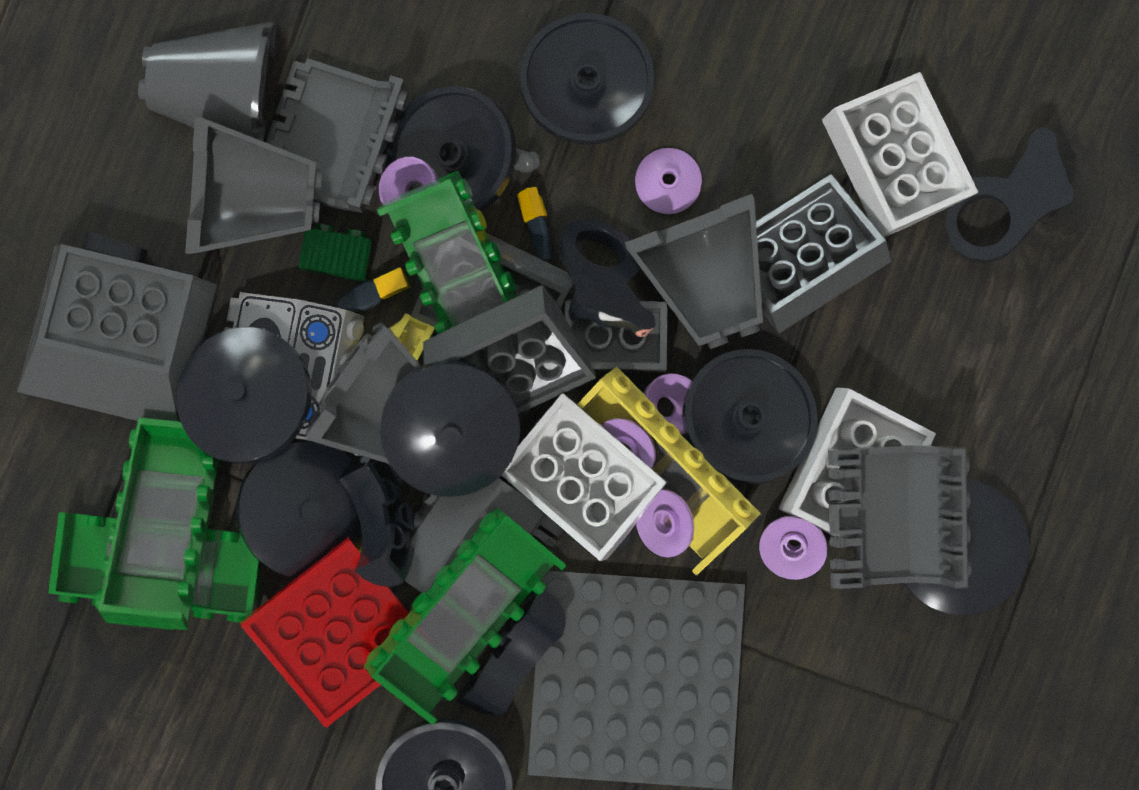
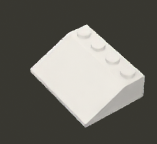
M921 72L837 106L822 119L870 222L883 238L978 193Z
M836 388L817 426L812 447L799 464L778 509L791 516H797L819 527L822 531L829 533V503L853 502V500H829L830 491L835 489L853 490L852 477H845L844 479L828 477V469L852 468V465H828L829 449L904 445L930 446L936 433L851 389ZM848 534V535H833V536H835V537H844V536H853V534Z
M564 393L559 396L517 447L510 465L502 474L508 482L599 561L609 558L667 483Z

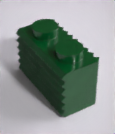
M315 224L314 229L305 231L298 265L301 271L363 282L368 281L374 248L373 240L367 238L368 233L348 229L347 235L334 232V227L324 224Z

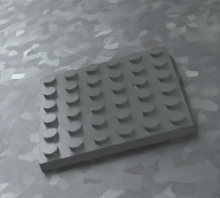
M548 571L541 580L546 583L545 589L558 600L564 612L565 629L563 636L535 664L528 775L732 790L745 584Z

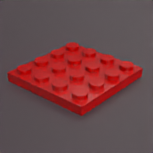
M349 537L240 622V626L325 728L381 685L369 675L364 665L372 650L377 646H381L389 636L393 625L400 619L404 620L409 614V611L389 587L375 585L366 581L354 571L361 552ZM419 625L415 630L433 644L431 638Z

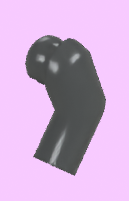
M516 147L515 170L528 173L540 166L541 159L536 152H527Z

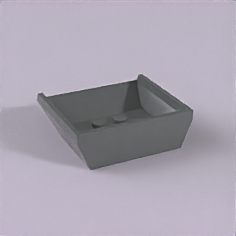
M60 244L55 246L17 392L138 421V418L181 422L177 410L179 379L188 359L205 342L219 286L194 275Z

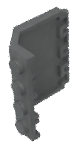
M307 58L305 64L293 61L286 84L297 88L296 92L283 89L275 115L286 119L285 123L273 120L265 142L316 162V168H322L321 189L314 188L313 201L333 208L363 213L365 205L371 206L375 197L376 186L372 185L376 173L382 174L385 168L387 155L383 153L387 141L393 142L396 136L398 123L394 121L398 109L403 111L408 101L409 91L405 90L404 79L390 75L388 82L376 81Z

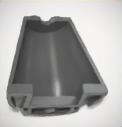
M265 22L155 43L152 47L145 46L142 54V64L146 67L145 79H140L139 99H145L149 110L194 128L195 117H201L264 142L266 120L262 116L268 58L269 56L274 57L278 24L275 22Z
M195 117L192 150L194 151L190 217L187 222L186 254H194L311 230V222H318L320 202H313L314 188L321 189L322 168H316V162L207 119Z
M753 194L721 205L720 209L668 229L654 231L625 242L627 250L699 346L708 343L709 348L712 349L728 343L727 336L733 333L740 332L741 337H745L761 331L759 324L763 322L756 209Z
M379 323L373 328L376 334L371 336L367 333L360 340L331 380L321 397V413L317 411L313 413L305 437L313 442L390 464L381 442L382 411L389 394L397 383L407 374L421 367V365L390 328L383 323Z

